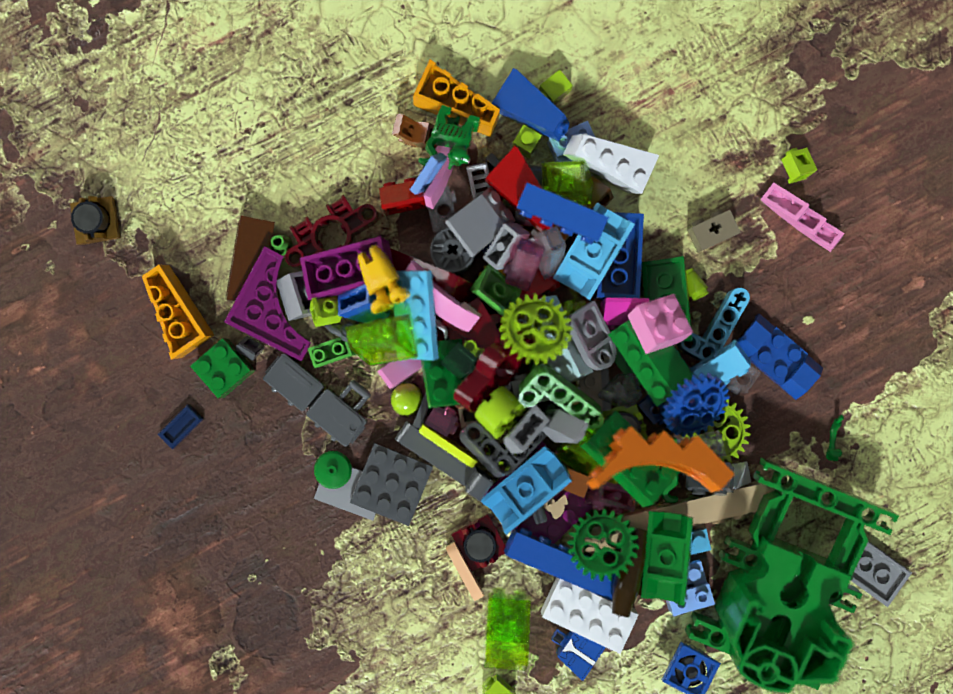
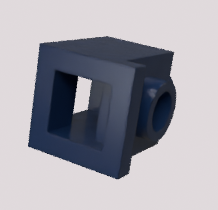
M649 394L636 404L637 408L652 425L664 423L665 417L662 415L666 411L663 408L664 403L657 406L659 408L657 414L652 412V408L656 405Z

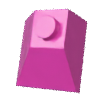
M605 298L601 300L600 312L608 329L615 330L618 326L629 320L627 315L637 305L649 302V298Z

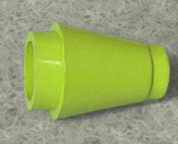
M694 268L686 270L689 297H692L693 301L709 294L708 286Z

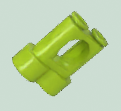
M472 340L464 343L465 352L472 354L478 361L485 349L478 348Z

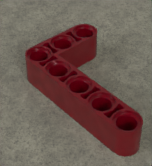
M391 249L394 269L396 271H405L409 264L415 261L426 271H432V281L454 299L468 304L477 298V296L469 291L473 283Z

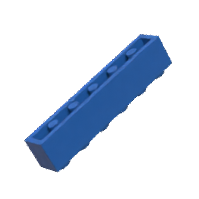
M524 527L512 530L503 550L507 557L612 600L615 574L612 575V581L605 576L603 582H601L599 575L592 580L590 572L584 576L582 574L584 568L576 569L578 562L573 563L571 561L575 554L568 553V550L571 549L570 547L561 543L557 546L551 543V539L543 535L536 537L532 535L533 532Z

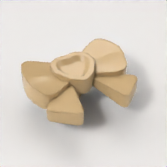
M563 494L556 502L552 498L543 506L551 512L554 519H557L563 514L564 505L568 504L566 495Z

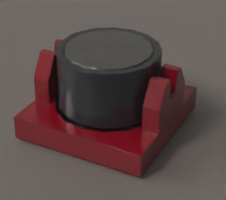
M489 514L480 517L451 534L471 572L480 567H487L488 564L496 562L499 559L498 557L505 554L503 551L505 543Z

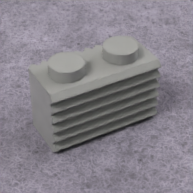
M518 223L503 224V227L500 228L501 231H498L494 242H491L492 245H489V249H487L485 256H483V259L496 270L508 269L530 236V233Z

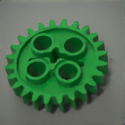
M603 509L602 515H599L597 510H594V516L592 517L587 512L586 520L578 518L581 523L580 526L573 524L576 533L569 532V535L574 538L567 541L568 545L573 546V548L568 550V553L575 554L571 561L573 563L578 562L576 565L577 570L584 568L582 573L584 576L590 572L592 580L597 575H599L601 582H603L605 576L612 581L613 574L621 578V570L628 573L627 564L634 566L630 559L638 558V555L633 552V550L639 549V545L633 543L639 540L638 536L632 535L636 531L635 528H628L630 525L629 520L622 522L624 518L622 514L615 518L616 515L613 510L610 515H607L606 509ZM594 527L602 528L598 536L591 535V530ZM616 533L623 535L622 540L618 543L611 541L612 536ZM585 538L592 539L593 541L603 544V542L606 541L608 546L622 549V552H617L608 547H603L601 550L598 544L586 542ZM588 547L595 549V553L591 557L584 556V551ZM609 554L616 556V560L612 564L605 563V557Z

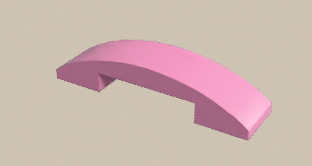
M412 261L405 271L426 270L415 261ZM433 282L435 314L450 324L469 332L482 315L466 302L460 304Z

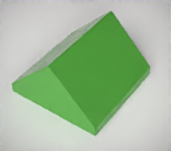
M489 264L469 291L479 297L480 300L499 315L505 317L503 315L505 309H509L511 302L516 305V300L519 298L522 289Z

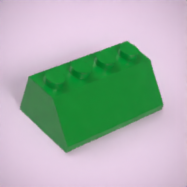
M630 320L608 334L656 406L667 401L666 398L672 397L671 390L677 391V384L684 385L685 378L691 381L694 374L676 347L671 345L645 354Z

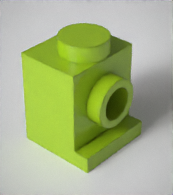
M793 148L785 153L786 156L781 159L789 176V184L807 179L817 171L808 148L800 150Z
M337 296L311 299L309 309L315 327L340 323L341 316H338Z

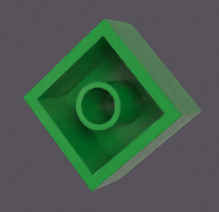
M226 338L218 341L190 366L217 398H225L256 371L247 359L235 350L234 344Z

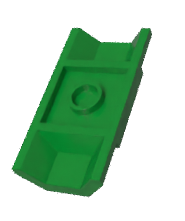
M649 511L641 598L662 599L685 606L692 546L693 517L666 511Z

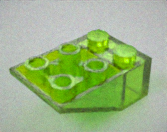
M489 598L484 668L527 670L531 601Z

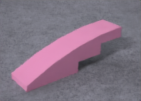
M438 145L436 151L438 154L442 152L447 157L452 148ZM448 157L423 194L426 206L434 209L443 194L453 167L451 170L448 169Z
M775 183L770 186L761 198V201L776 214L829 252L834 249L844 236L842 231L827 223L825 217L810 209L808 203Z

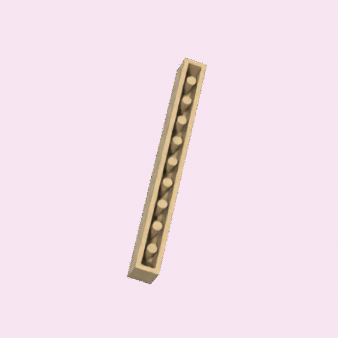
M787 477L781 479V484L788 482ZM755 481L734 489L733 493H727L726 496L714 495V492L705 493V495L680 499L676 503L667 502L622 513L624 517L622 522L629 520V527L647 531L649 511H666L693 517L692 529H700L706 523L721 524L727 518L741 519L746 517L745 514L752 512L755 514L763 495L776 489ZM594 527L591 530V535L598 536L602 528ZM616 533L612 536L611 541L618 543L622 540L623 535ZM585 538L586 542L596 543L600 546L601 549L603 547L617 549L608 546L606 541H604L603 544L593 541L592 539ZM588 547L587 549H585L584 552L594 554L595 549L593 547Z

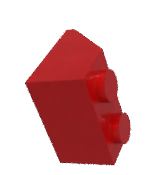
M416 178L405 179L404 183L400 184L388 182L379 188L381 207L386 216L427 208L424 193L415 195L410 191Z

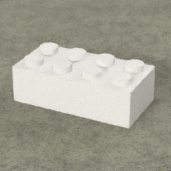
M557 577L541 609L543 618L621 654L638 617V613L634 608H632L629 618L612 614V600Z

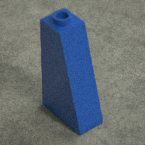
M513 68L492 104L500 109L499 114L559 142L569 129L570 123L565 114L517 69Z

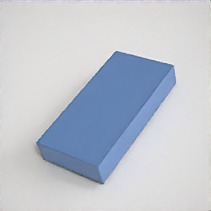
M442 152L431 156L410 188V191L415 195L428 189L447 160V157Z

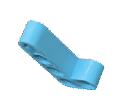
M736 288L729 291L703 337L692 333L693 344L691 348L685 347L684 342L677 343L678 348L698 361L705 359L702 354L705 347L710 349L711 355L723 348L749 302L750 296L748 291L744 288ZM739 294V302H735L737 298L734 295ZM725 311H728L731 314V320L729 322L725 321L723 318V313ZM715 329H718L721 333L719 340L713 337Z

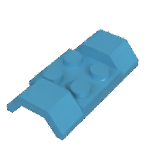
M544 446L485 495L481 502L493 511L501 522L504 533L507 535L573 480L568 469L557 455Z

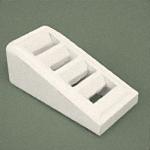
M487 162L466 166L473 199L482 193H476L475 189L491 187L486 182L474 184L475 180L484 179L489 174ZM484 170V174L472 176V172Z

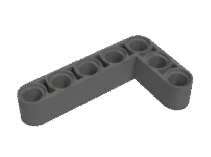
M554 401L549 402L541 411L545 414L548 409H555L556 403ZM560 407V409H561L562 411L568 413L566 410H564L562 407ZM471 423L460 432L461 442L493 476L498 478L513 472L547 436L541 431L524 453H519V456H516L507 447L503 449L478 423ZM469 429L475 432V439L469 437ZM484 445L489 447L490 455L484 453ZM499 461L504 463L505 471L499 469Z
M406 421L394 439L464 485L465 491L469 495L482 501L493 484V478L476 466L473 468L469 467L420 434L419 428Z

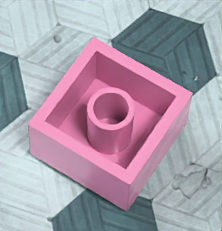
M675 294L637 305L627 315L645 354L680 343L693 333Z

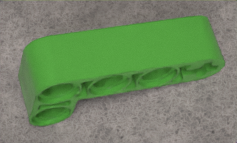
M539 364L534 367L518 387L519 400L526 407L536 405L546 395L572 416L586 422L589 425L588 428L597 429L604 423L601 406L546 364ZM541 375L548 376V378L544 380L538 379V377ZM558 388H564V389H565V390L562 391V392H556V391H555V390L558 389ZM526 391L534 392L531 395L524 394ZM574 401H581L580 404H572Z

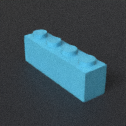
M734 340L690 369L697 378L700 373H703L705 376L710 373L712 376L716 375L727 385L730 383V379L736 375L740 377L749 371L751 360L738 342Z

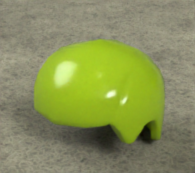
M405 382L397 385L391 395L393 410L402 416H410L417 413L423 399L421 390L412 383Z

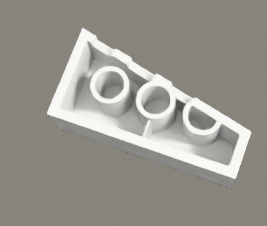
M586 134L572 135L563 154L629 194L643 193L659 157L657 154Z

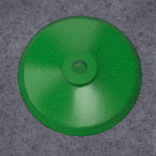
M338 451L323 453L314 465L316 480L323 487L329 489H337L344 486L352 474V466L349 459Z

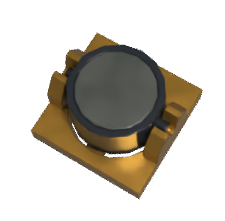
M88 196L87 199L79 198L78 202L70 203L71 222L74 226L77 245L121 238L114 197L99 198ZM109 222H110V226H109L108 230H107L105 233H103V232L107 229V227H108V225H109Z

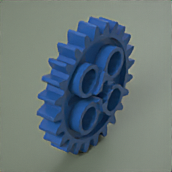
M700 373L698 378L692 375L691 381L685 378L684 385L677 384L678 390H671L673 396L666 398L669 404L663 406L666 411L662 413L665 417L663 421L666 423V426L675 435L678 436L680 434L683 438L686 435L692 437L694 432L700 435L702 429L707 432V426L714 427L713 421L720 420L718 415L725 413L722 408L728 406L725 400L729 399L730 396L726 394L729 392L725 387L726 384L716 375L712 376L710 373L706 376Z

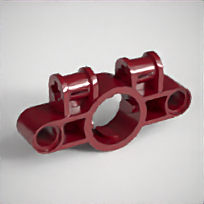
M343 194L341 199L331 205H325L331 215L319 218L314 225L307 216L304 221L296 226H290L289 228L298 244L286 252V263L295 269L302 268L301 261L296 264L292 263V256L294 254L300 253L302 258L326 251L322 249L324 246L318 240V234L321 228L328 227L331 222L341 224L342 230L347 234L343 246L353 244L354 236L377 223L379 215L375 207L371 204H364L353 210ZM367 210L374 212L373 217L369 220L363 219V214Z
M524 339L526 344H534L532 340ZM502 340L500 343H493L488 346L480 355L475 370L455 390L454 400L470 412L476 411L485 400L488 402L492 398L490 394L496 389L507 386L526 364V357L523 356L520 360H517L519 353L516 352L511 355L512 347H504L507 340Z

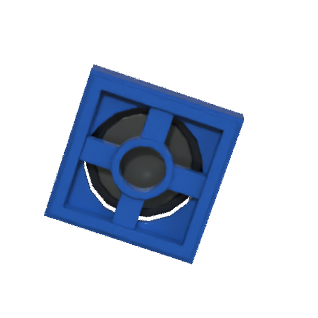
M681 641L661 680L685 694H706L721 663L708 656L701 649Z

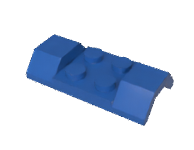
M760 314L755 316L753 323L736 340L751 360V363L795 400L807 393L822 374V366Z

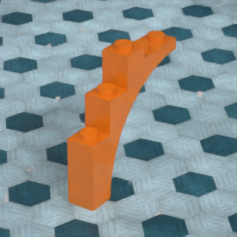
M631 426L625 430L619 429L612 436L614 441L609 446L613 450L604 458L606 462L602 467L598 465L589 474L591 478L587 484L592 489H595L604 484L614 474L634 466L656 465L683 472L699 481L712 493L722 490L735 473L698 435L690 439L686 437L677 444L665 431L659 434L654 432L645 441Z

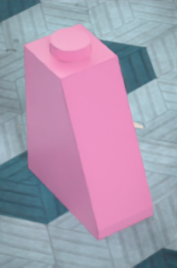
M397 357L377 372L389 389H393L422 368L421 360L398 359Z

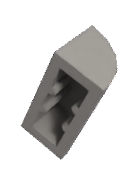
M536 405L531 406L504 438V443L512 454L524 453L550 421Z

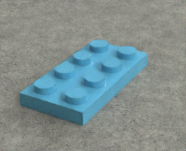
M396 271L400 277V280L397 282L399 287L407 288L410 296L400 304H394L398 359L436 360L438 359L432 271Z

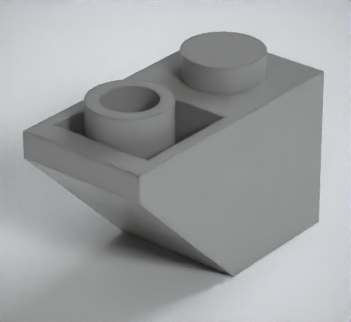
M548 409L545 415L550 421L542 429V432L554 442L578 443L584 438L585 431L589 425L560 409Z

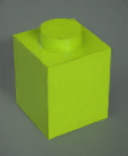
M559 69L540 85L539 91L555 105L571 92L573 85Z
M523 125L513 141L512 148L516 146L522 155L530 159L540 143L542 135Z
M497 673L493 678H487L482 685V694H516L515 690Z

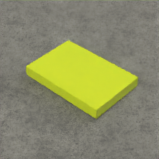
M427 422L420 428V434L469 467L473 468L477 463V458L470 451L467 452L464 447Z

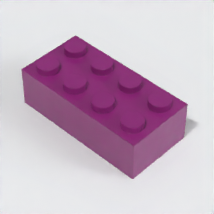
M380 236L300 258L308 300L337 296L338 298V295L364 285L365 282L357 255L364 252L371 262L374 261L369 250L374 245H377L385 253L394 267L389 241Z

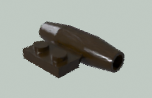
M635 528L636 531L632 534L638 536L639 539L633 542L639 545V549L633 550L638 555V558H631L630 560L634 563V566L627 564L628 573L621 570V578H618L615 574L613 583L612 614L628 618L637 596H641L646 560L647 531Z

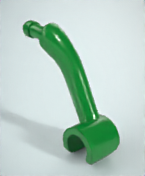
M839 415L838 418L834 419L830 428L829 448L826 451V458L830 461H838V457L842 456V450L836 449V434L842 425L843 415Z

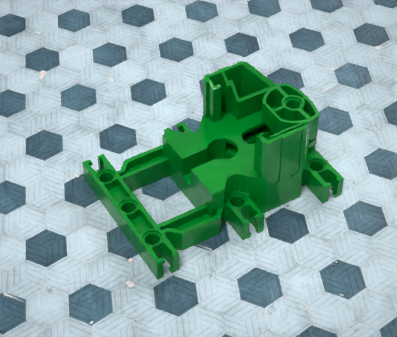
M761 457L759 463L763 466V470L767 471L768 468H771L775 472L772 478H767L760 475V471L756 470L753 478L757 482L776 490L763 495L748 528L753 543L751 545L731 536H726L724 543L731 548L733 546L738 548V555L735 556L720 549L719 556L724 562L739 568L728 573L714 607L719 619L717 621L693 611L691 615L694 622L693 626L698 627L700 624L704 626V630L691 628L692 624L688 623L685 631L688 638L729 654L739 674L762 689L777 693H790L795 685H806L818 690L820 685L838 682L841 670L844 669L848 655L854 647L853 640L837 622L829 604L854 614L857 606L847 599L845 601L842 600L843 593L854 595L857 599H861L863 595L855 586L849 583L868 543L864 526L866 525L891 535L893 530L886 525L887 522L882 521L879 524L877 520L880 514L889 516L892 522L896 523L899 515L891 509ZM788 475V482L781 484V479ZM825 492H829L828 498L822 500V495ZM793 497L846 517L828 558L776 538V534ZM869 508L868 514L862 516V512ZM748 555H754L751 561H745ZM714 632H720L718 636L711 637Z

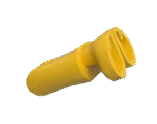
M374 245L369 249L374 261L371 262L364 252L358 254L357 257L369 295L376 294L377 299L371 304L372 313L377 314L393 308L394 304L402 303L410 296L407 288L399 287L397 283L400 280L399 275L385 253L377 245ZM385 286H387L388 289H389V291H390L389 296H388V294H387V292H386V290H385V289H386Z

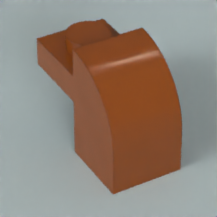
M397 114L392 135L399 138V142L425 149L426 142L430 138L435 125L430 122H416L404 114Z

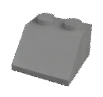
M303 272L289 273L278 279L277 287L288 321L311 316L309 309L311 301L307 298Z

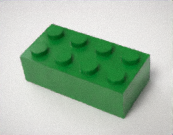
M615 411L604 419L602 426L595 429L581 444V447L602 467L606 462L604 458L613 450L609 446L614 441L612 436L619 429L625 430L632 425ZM637 431V433L646 441V439ZM643 465L624 469L614 474L612 478L642 507H646L656 502L680 472L669 467Z

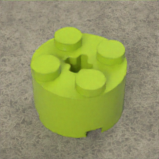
M505 386L496 389L490 394L492 398L488 402L485 400L475 413L478 422L496 439L500 438L506 429L511 431L518 423L516 419L527 410V407L522 405L520 400Z

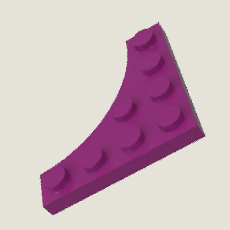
M264 246L224 323L302 361L311 342L299 335L286 321L276 292L278 271L284 256Z

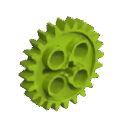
M534 294L532 300H530L528 295H525L524 302L517 298L516 305L511 302L509 309H505L503 314L505 317H502L500 322L503 325L499 329V331L504 332L501 335V340H507L504 345L505 348L512 347L511 355L516 352L519 353L517 360L524 356L526 357L527 364L530 359H534L535 365L538 364L539 359H542L544 364H547L548 357L554 361L557 357L556 354L561 356L564 352L563 349H567L569 345L567 341H570L572 337L568 333H571L573 328L567 326L570 324L571 318H564L567 311L560 312L561 304L554 306L553 298L546 302L545 295L541 300H538L537 294ZM539 314L546 315L548 319H541ZM524 319L527 324H520L517 320ZM545 334H551L555 339L550 340L546 338ZM524 339H530L534 344H526Z
M729 399L725 401L728 403V406L722 408L725 413L721 414L719 421H713L714 427L718 428V434H712L714 430L709 425L707 426V432L704 431L703 434L698 436L701 439L708 437L704 443L709 448L710 443L716 440L718 448L713 452L723 462L725 459L731 463V456L739 458L737 451H745L741 445L749 444L744 437L751 436V434L745 432V429L749 428L750 425L744 424V421L748 418L747 416H740L743 409L735 410L737 403L729 405ZM729 418L730 421L727 424H724L726 419ZM729 427L734 429V435L731 438H728L726 435V430Z

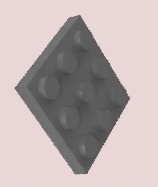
M374 443L350 503L409 526L433 466Z

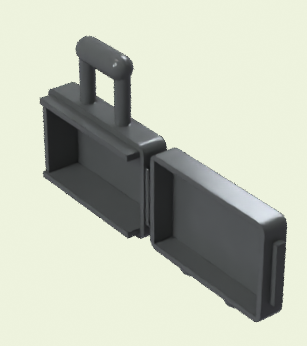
M287 354L278 356L266 370L263 380L272 387V392L280 393L288 400V405H294L300 411H305L309 407L310 409L306 415L315 422L314 426L316 428L321 427L331 435L332 441H338L346 447L350 443L353 444L366 428L367 419L358 411L370 398L371 394L357 381H350L339 396L330 389L322 392L324 384ZM351 389L362 396V399L354 408L343 400Z

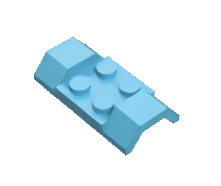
M596 203L593 211L609 218L598 243L588 244L581 241V236L578 235L553 279L570 287L589 300L592 298L635 225L599 203Z

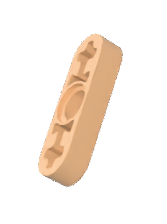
M453 542L446 546V551L473 600L477 601L484 597L481 586L473 572H471L456 543Z

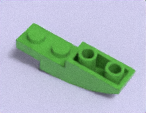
M386 321L369 327L367 331L357 336L353 342H345L338 337L310 347L308 351L314 368H318L379 348L396 340L390 322Z

